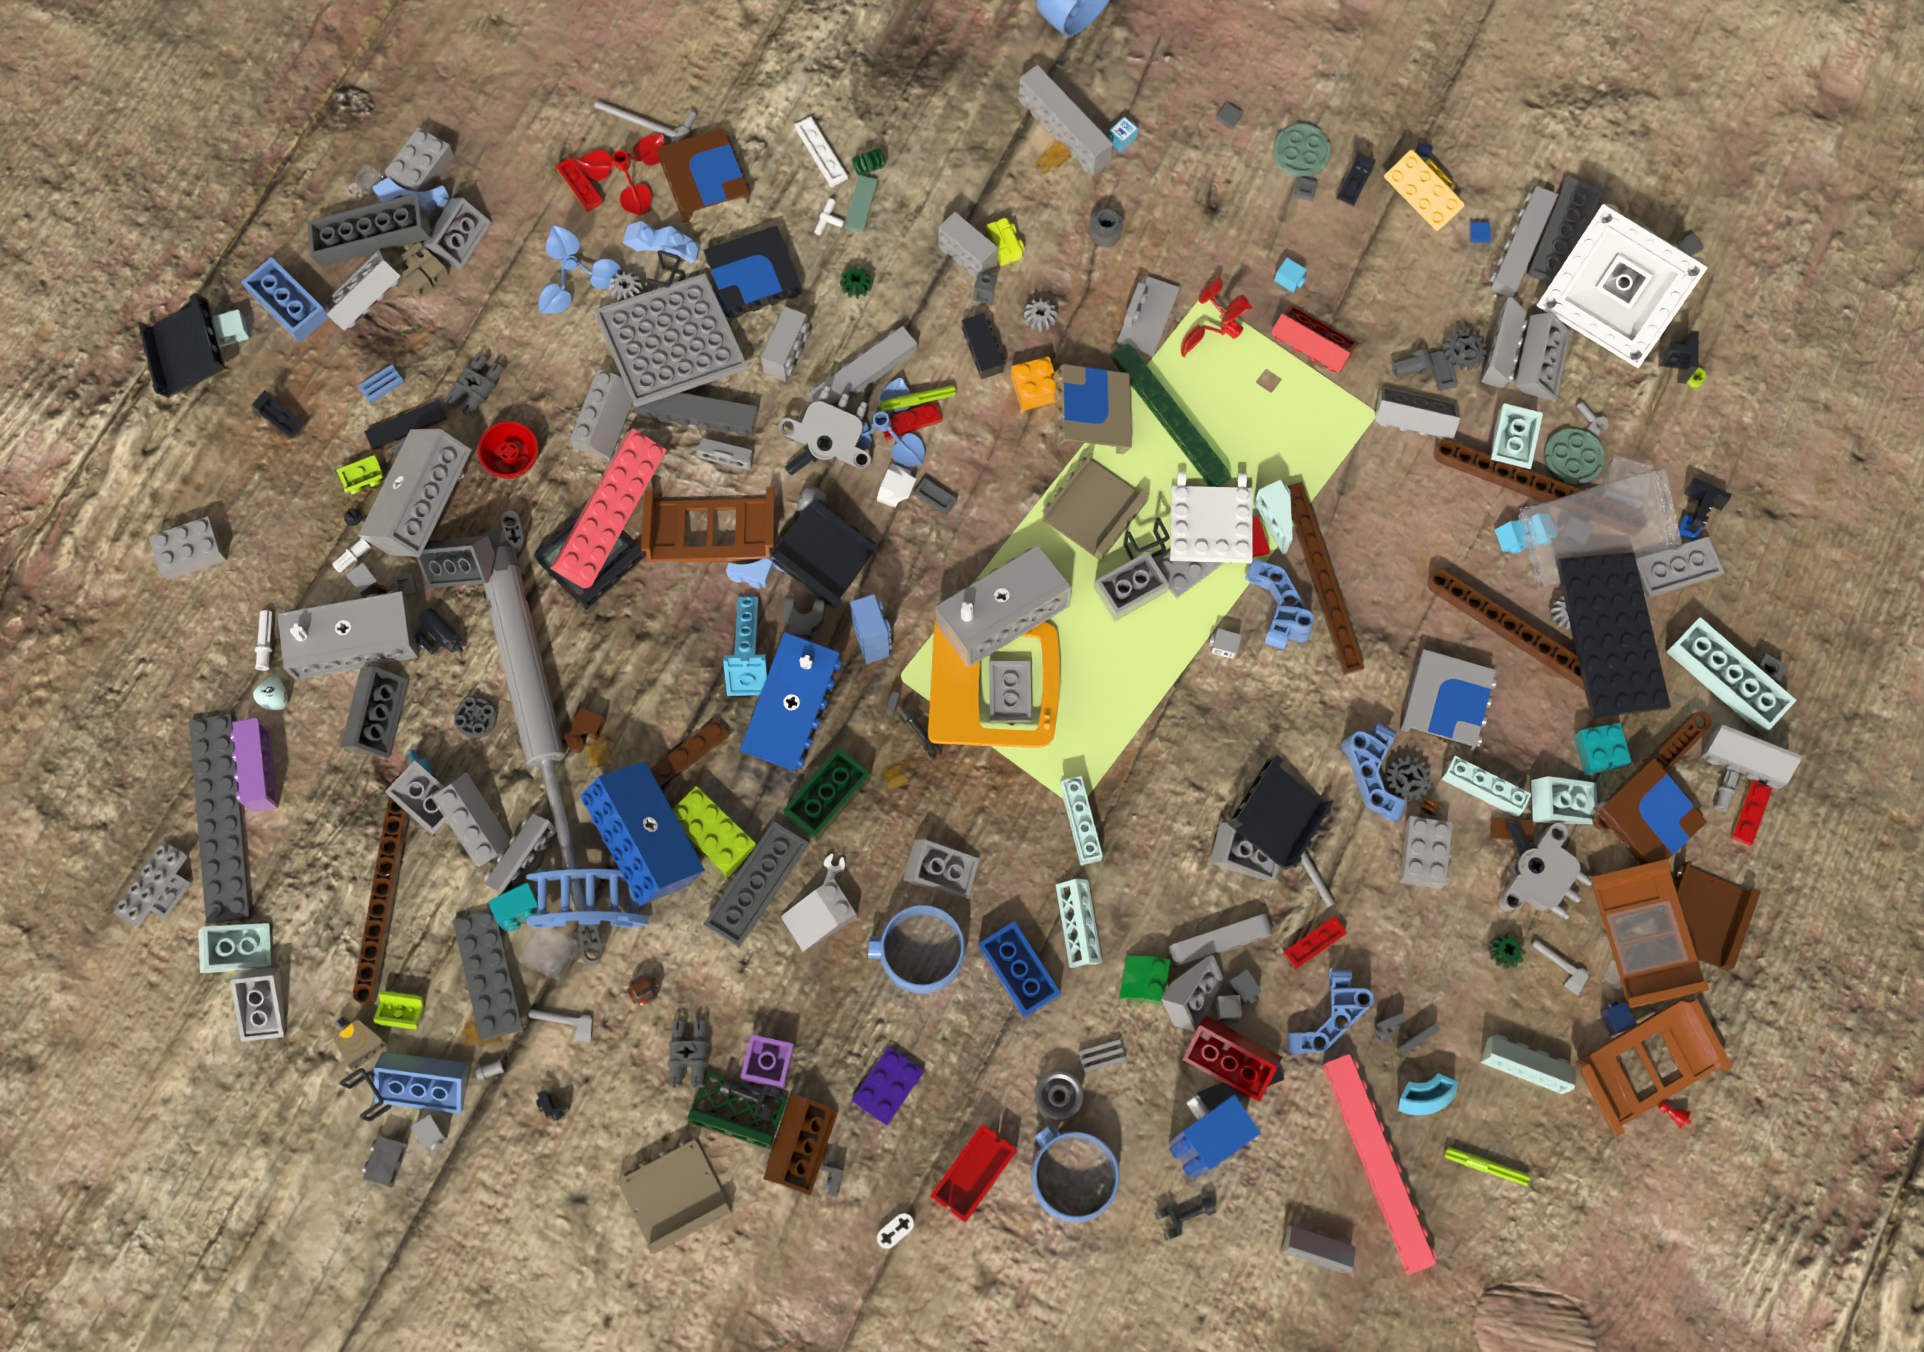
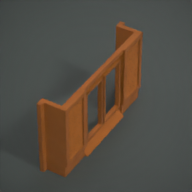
M766 487V498L682 501H655L653 490H644L641 551H646L648 562H725L743 559H768L771 556V548H774V487ZM708 510L706 547H684L686 511ZM714 510H736L735 546H713Z
M1682 998L1575 1062L1605 1122L1617 1137L1625 1133L1622 1125L1715 1069L1726 1072L1733 1068L1696 998L1693 1000ZM1657 1032H1660L1682 1075L1665 1086L1661 1083L1641 1044L1642 1041ZM1632 1047H1635L1657 1090L1640 1101L1636 1098L1616 1059L1617 1056Z

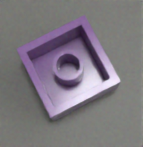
M751 1035L741 1079L785 1089L794 1053V1044Z

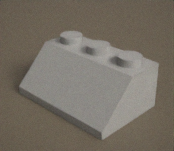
M453 198L430 231L431 239L424 240L422 245L436 258L462 269L492 222L464 198Z
M1297 1223L1294 1226H1288L1281 1253L1342 1273L1353 1272L1355 1246L1349 1245V1240L1340 1237L1334 1240L1328 1238V1233L1319 1230L1312 1233L1307 1231V1226Z

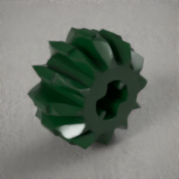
M881 149L868 151L852 159L853 168L856 174L860 176L879 170L886 165Z
M854 265L852 270L847 267L846 273L841 274L840 286L842 287V292L844 294L848 293L849 298L853 295L857 299H859V295L866 297V291L871 292L873 278L870 277L871 273L865 271L863 266L857 269V266Z
M1507 932L1505 936L1500 933L1497 935V939L1491 940L1493 946L1489 947L1488 951L1494 953L1490 957L1491 960L1495 958L1498 960L1496 966H1500L1503 963L1504 969H1508L1510 965L1516 968L1518 963L1524 961L1521 955H1525L1526 950L1520 949L1524 942H1517L1519 936L1516 935L1511 938V934ZM1509 948L1511 952L1506 954L1504 949Z

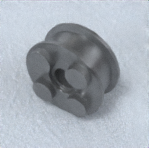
M1061 1071L1052 1072L1044 1076L1038 1083L1034 1096L1035 1104L1040 1114L1048 1120L1055 1122L1066 1121L1079 1111L1083 1102V1090L1079 1081L1071 1074ZM1055 1091L1063 1092L1065 1100L1056 1102L1053 1099V1093Z

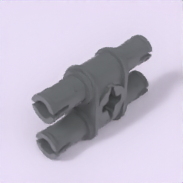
M477 353L470 365L463 368V372L456 382H453V389L443 401L448 406L451 405L452 408H455L463 395L470 396L460 411L464 415L471 417L479 404L484 403L490 391L495 388V382L504 371V368L493 362L485 376L479 375L478 373L488 360L483 355L481 356V354Z
M698 1020L693 1021V1040L685 1041L686 1022H672V1040L668 1043L670 1051L669 1062H667L670 1068L669 1087H683V1068L685 1067L692 1068L690 1086L698 1088V1085L700 1088L704 1087V1069L708 1065L706 1060L707 1047L709 1046L706 1040L707 1021L700 1020V1023H698ZM688 1050H690L692 1054H689L688 1058H686L684 1054H687Z

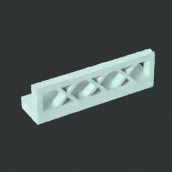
M1073 879L1057 884L1056 890L1069 968L1102 963L1089 881ZM1070 886L1071 895L1067 899L1064 894V888ZM1070 907L1074 909L1072 920L1068 918ZM1073 928L1078 932L1076 940H1073L1071 936ZM1078 948L1081 951L1082 960L1076 962L1075 952Z

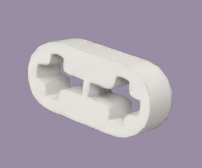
M904 1213L894 1218L878 1233V1244L885 1249L895 1246L913 1229L914 1222L912 1217ZM899 1219H909V1228L907 1230L902 1228L897 1232L896 1228L900 1225ZM894 1231L896 1234L891 1237L892 1243L888 1244L886 1242L883 1244L881 1242L883 1239L882 1234L886 1233L888 1235Z

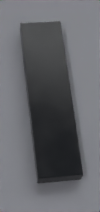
M437 400L364 432L372 450L404 438L407 436L406 432H409L410 429H425L447 420L440 401Z
M1279 1066L1268 1087L1285 1080ZM1224 1082L1196 1093L1209 1112L1234 1095L1237 1099L1247 1096Z

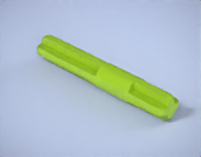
M951 385L882 400L879 402L882 412L953 397L956 395V390Z
M1447 1147L1444 1157L1525 1186L1529 1184L1530 1175L1452 1147Z

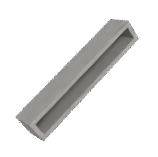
M1536 186L1533 192L1529 191L1525 203H1528L1527 207H1522L1519 213L1520 223H1515L1512 229L1513 239H1508L1504 250H1507L1506 255L1502 254L1497 265L1500 268L1499 271L1495 270L1490 281L1493 284L1490 290L1513 298L1558 194Z
M903 326L898 330H892L888 337L877 341L870 350L861 352L856 360L846 363L839 372L829 375L825 382L812 387L808 393L809 402L812 404L818 401L825 385L831 388L826 403L837 407L844 393L849 395V401L917 352V342Z

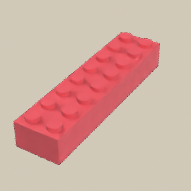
M633 428L624 435L550 569L583 589L592 586L667 449Z

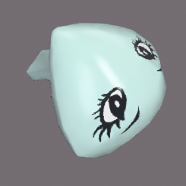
M277 675L263 681L253 692L254 700L266 710H281L288 704L286 689Z

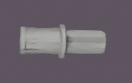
M1730 770L1726 772L1722 787L1718 789L1720 793L1714 806L1715 809L1722 812L1728 811L1731 798L1736 793L1734 789L1739 777L1737 772Z

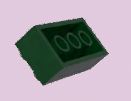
M838 747L783 810L785 816L817 842L871 780L870 772Z

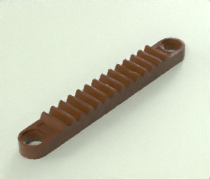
M1703 711L1691 714L1654 750V753L1649 755L1648 759L1655 758L1660 761L1667 773L1710 729L1712 724L1710 715ZM1698 716L1704 720L1702 728L1696 725L1695 721ZM1643 763L1639 765L1638 769L1633 771L1632 775L1627 777V780L1624 781L1621 784V786L1618 787L1616 791L1612 793L1608 799L1605 800V802H1607L1624 784H1626L1643 766H1645V764ZM1595 812L1592 816L1594 827L1598 830H1609L1610 828L1607 825L1604 826L1600 823V816Z

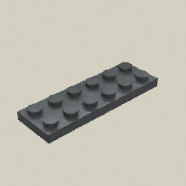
M1567 176L1528 276L1549 284L1552 283L1590 225L1604 191L1603 189Z
M773 821L703 926L737 948H740L809 846V842Z
M488 909L454 919V929L480 1041L484 1042L524 1030L500 926L497 924L492 910Z

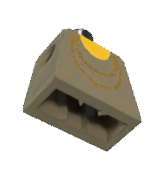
M343 1016L335 1022V1026L341 1033L334 1038V1042L351 1070H358L388 1044L359 1019L350 1023Z

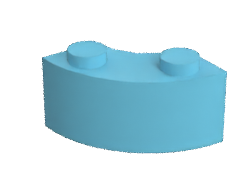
M1537 513L1522 520L1510 521L1495 529L1502 552L1511 551L1512 554L1519 553L1524 548L1538 544L1539 546L1551 543L1552 538L1558 536L1551 515L1546 513Z
M1439 1073L1426 1083L1409 1081L1400 1098L1398 1111L1411 1115H1428L1438 1112L1454 1099L1457 1093L1458 1082Z

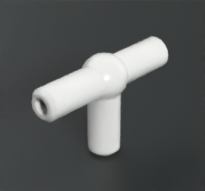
M828 199L824 211L820 214V220L814 231L817 235L822 234L827 222L838 227L843 226L844 220L830 215L836 203L834 199Z

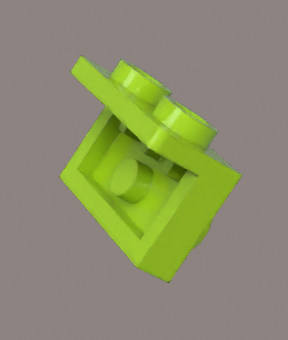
M376 455L337 469L345 488V493L350 491L351 495L362 491L361 486L369 484L372 487L382 483L381 479L385 477Z
M380 991V1003L374 1017V1023L417 1030L424 1011L423 998L416 994Z

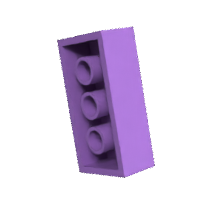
M259 718L232 722L233 729L230 730V735L235 744L232 755L237 764L234 775L239 784V790L236 791L238 802L253 813L278 808L270 728Z

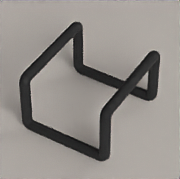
M658 250L661 268L672 273L667 284L650 278L646 279L649 291H652L651 283L666 288L670 287L676 273L680 274L678 282L683 281L684 272L677 270L681 261L680 256ZM662 255L677 259L674 268L664 265Z
M1159 517L1156 518L1153 529L1157 541L1142 548H1138L1131 532L1126 531L1123 545L1130 560H1133L1134 557L1127 545L1128 539H1130L1137 553L1156 545H1160L1162 550L1151 554L1152 558L1165 553L1166 548L1163 542L1168 541L1170 536ZM1159 525L1165 535V538L1161 539L1157 532Z
M360 1068L341 1080L339 1084L351 1089L366 1079L379 1100L378 1103L359 1116L361 1119L370 1122L388 1111L392 1105L387 1104L386 1107L371 1117L366 1116L380 1107L384 1100L373 1083L374 1074L372 1072L367 1073L364 1068ZM358 1074H363L361 1078H359L352 1084L346 1083Z

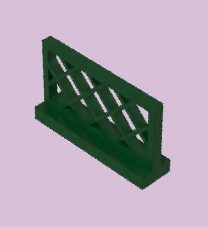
M706 1071L704 1087L699 1088L692 1109H690L687 1117L688 1123L771 1150L788 1097L780 1095L778 1101L782 1103L778 1110L772 1112L773 1114L770 1119L773 1123V1128L770 1133L762 1130L759 1125L764 1119H756L752 1109L756 1108L757 1103L750 1106L748 1100L744 1099L747 1108L736 1113L732 1102L742 1097L736 1096L729 1099V1097L725 1096L727 1101L715 1106L711 1096L720 1092L722 1082L726 1077ZM708 1079L717 1080L720 1088L709 1092L706 1087ZM734 1080L735 1086L761 1095L763 1089ZM709 1098L713 1108L707 1111L697 1109L700 1101ZM766 1098L762 1105L768 1108L766 1103L773 1099ZM729 1104L733 1115L727 1118L721 1117L718 1109ZM750 1111L754 1121L747 1125L742 1124L738 1116Z

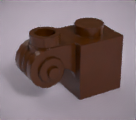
M580 708L579 712L573 715L571 720L572 729L570 732L567 731L562 742L573 753L582 752L585 748L582 738L587 736L598 741L606 723L604 717Z

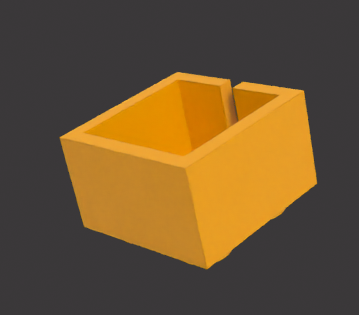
M1050 357L1011 366L1010 376L1021 411L1056 402L1054 400L1056 383L1054 382V369Z

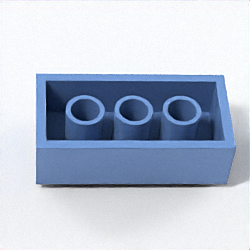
M272 257L241 282L247 292L298 343L329 319L324 308Z
M873 594L850 602L853 629L865 663L869 664L889 657V650L892 649L890 644V626L887 618L883 619L884 610L881 601H876Z

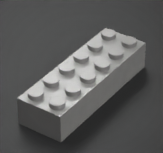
M1038 65L1020 77L1018 97L1020 103L1031 111L1035 119H1039L1043 123L1046 131L1051 132L1056 137L1057 142L1068 150L1073 159L1076 158L1080 162L1085 172H1089L1094 176L1110 164L1113 143Z

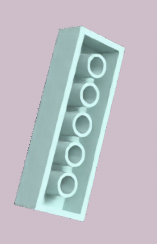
M1701 617L1667 651L1672 658L1761 735L1770 730L1796 702L1795 698Z

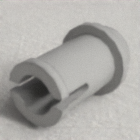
M499 1059L482 1066L479 1064L475 1068V1073L478 1081H485L487 1077L504 1073V1069Z

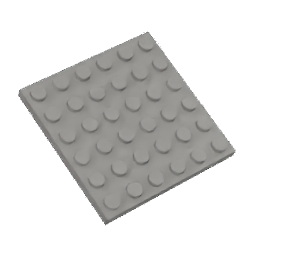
M705 273L671 284L668 288L662 287L594 310L596 319L634 407L748 369L747 363Z

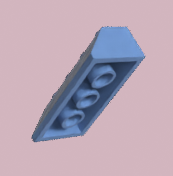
M388 1052L381 1053L374 1067V1085L384 1100L383 1104L461 1114L468 1083V1063ZM375 1095V1103H378L379 1100Z

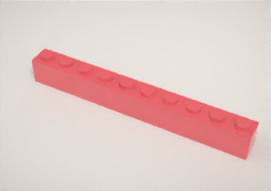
M1348 1054L1325 1063L1322 1066L1406 1273L1413 1274L1436 1265L1434 1261L1436 1254L1432 1246H1428L1425 1239L1428 1237L1424 1226L1419 1224L1417 1219L1419 1216L1415 1204L1410 1202L1408 1197L1410 1195L1409 1188L1401 1180L1400 1166L1392 1158L1391 1153H1393L1390 1142L1388 1140L1385 1141L1383 1136L1384 1127L1381 1121L1376 1119L1374 1114L1376 1108L1372 1099L1367 1097L1365 1092L1367 1091V1086L1364 1079H1360L1358 1075L1359 1067L1356 1059L1351 1058V1055Z

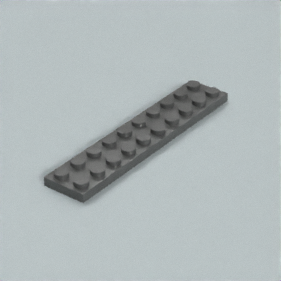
M232 714L189 721L205 918L208 925L251 918L241 803L237 800L236 791L239 790V784L234 775L237 764L232 755L235 744L230 735V730L233 729L232 722H234Z

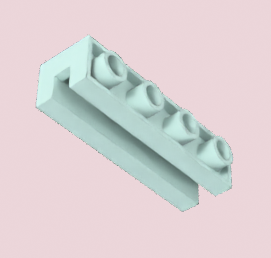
M1454 756L1449 762L1441 779L1515 817L1523 813L1531 796V793L1457 756Z
M1082 776L1062 780L1060 789L1080 866L1099 862L1103 855Z

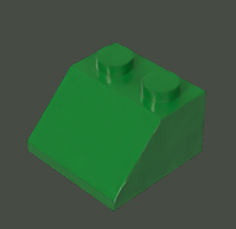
M1126 956L1119 998L1161 1006L1163 1004L1161 999L1166 991L1170 960L1152 956Z

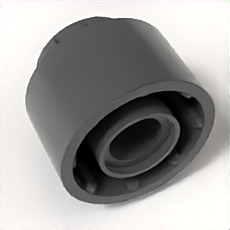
M1111 208L1097 210L1090 219L1089 236L1091 240L1101 247H1111L1119 242L1123 230L1122 216Z

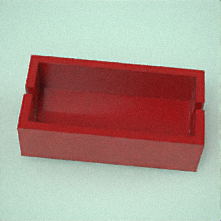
M981 1124L930 1195V1198L945 1210L949 1206L951 1208L949 1213L964 1224L969 1220L1018 1151L1002 1138L998 1144L996 1142L998 1135L984 1124Z

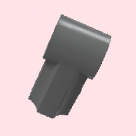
M1420 349L1410 356L1392 361V371L1397 378L1413 373L1426 374L1434 369L1428 349Z

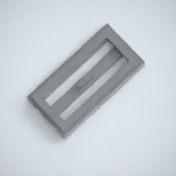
M1120 1039L1078 1052L1084 1073L1126 1061ZM1117 1046L1116 1050L1089 1058L1084 1057V1055ZM1116 1054L1120 1056V1058L1089 1067L1086 1064Z

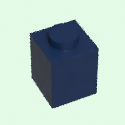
M1618 1001L1605 1005L1607 1009L1600 1012L1611 1036L1629 1030L1636 1025L1626 1002L1621 1004Z

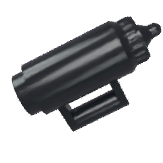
M432 608L426 609L419 617L423 628L415 635L416 640L431 655L441 646L448 649L451 653L456 651L463 653L461 646L464 641L460 634L437 610ZM427 631L437 640L435 645L424 636Z

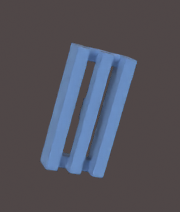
M390 365L358 386L371 404L403 384L404 381L394 366ZM395 377L397 378V379L393 380L392 382H390L389 384L386 385V383L389 382L390 380H392L393 378H395ZM377 388H381L373 394L369 395V393L373 392Z

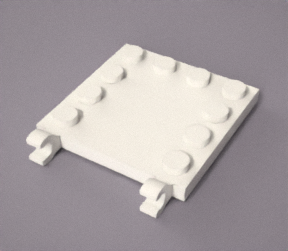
M1178 472L1177 486H1171L1170 561L1252 563V488H1246L1247 473H1238V488L1186 486V472Z

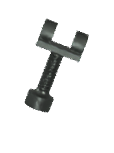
M912 707L906 709L899 718L904 724L909 723L923 740V749L925 752L928 750V756L935 760L933 755L935 751L933 749H937L941 755L942 745L931 742L927 732L916 720L917 713Z
M726 1077L719 1094L727 1097L729 1094H734L744 1099L752 1100L754 1103L756 1102L754 1116L770 1121L773 1111L762 1107L766 1096L778 1101L781 1091L765 1084L761 1095L754 1094L735 1086L734 1080Z
M1211 1197L1202 1199L1200 1206L1184 1213L1182 1212L1178 1216L1174 1214L1171 1205L1154 1212L1157 1220L1170 1215L1175 1227L1163 1233L1166 1241L1183 1234L1179 1226L1180 1222L1182 1223L1184 1220L1192 1219V1217L1194 1218V1216L1196 1217V1215L1198 1216L1206 1213L1208 1216L1217 1213Z

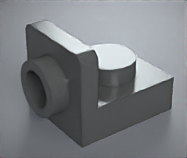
M983 272L978 273L974 285L973 301L992 305L997 282L996 275Z
M1403 1013L1375 1025L1377 1028L1375 1029L1379 1041H1383L1384 1045L1392 1042L1387 1029L1391 1033L1402 1028L1401 1023L1406 1021Z
M827 1163L826 1166L821 1165L820 1168L821 1171L832 1174V1178H827L825 1190L828 1191V1196L838 1198L844 1171L839 1170L840 1165Z

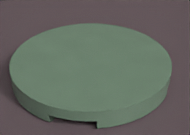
M1304 123L1294 124L1281 131L1277 135L1273 146V156L1279 168L1285 173L1299 178L1312 177L1320 173L1327 166L1331 155L1330 142L1321 133V130L1313 125Z
M1566 428L1556 432L1547 442L1544 449V462L1547 470L1555 479L1567 485L1580 486L1593 481L1602 471L1605 452L1600 441L1592 433Z

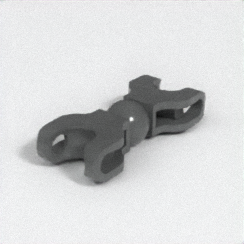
M786 595L782 616L786 625L790 628L789 634L811 642L812 633L824 623V600H815L812 611L802 615L795 610L794 597Z

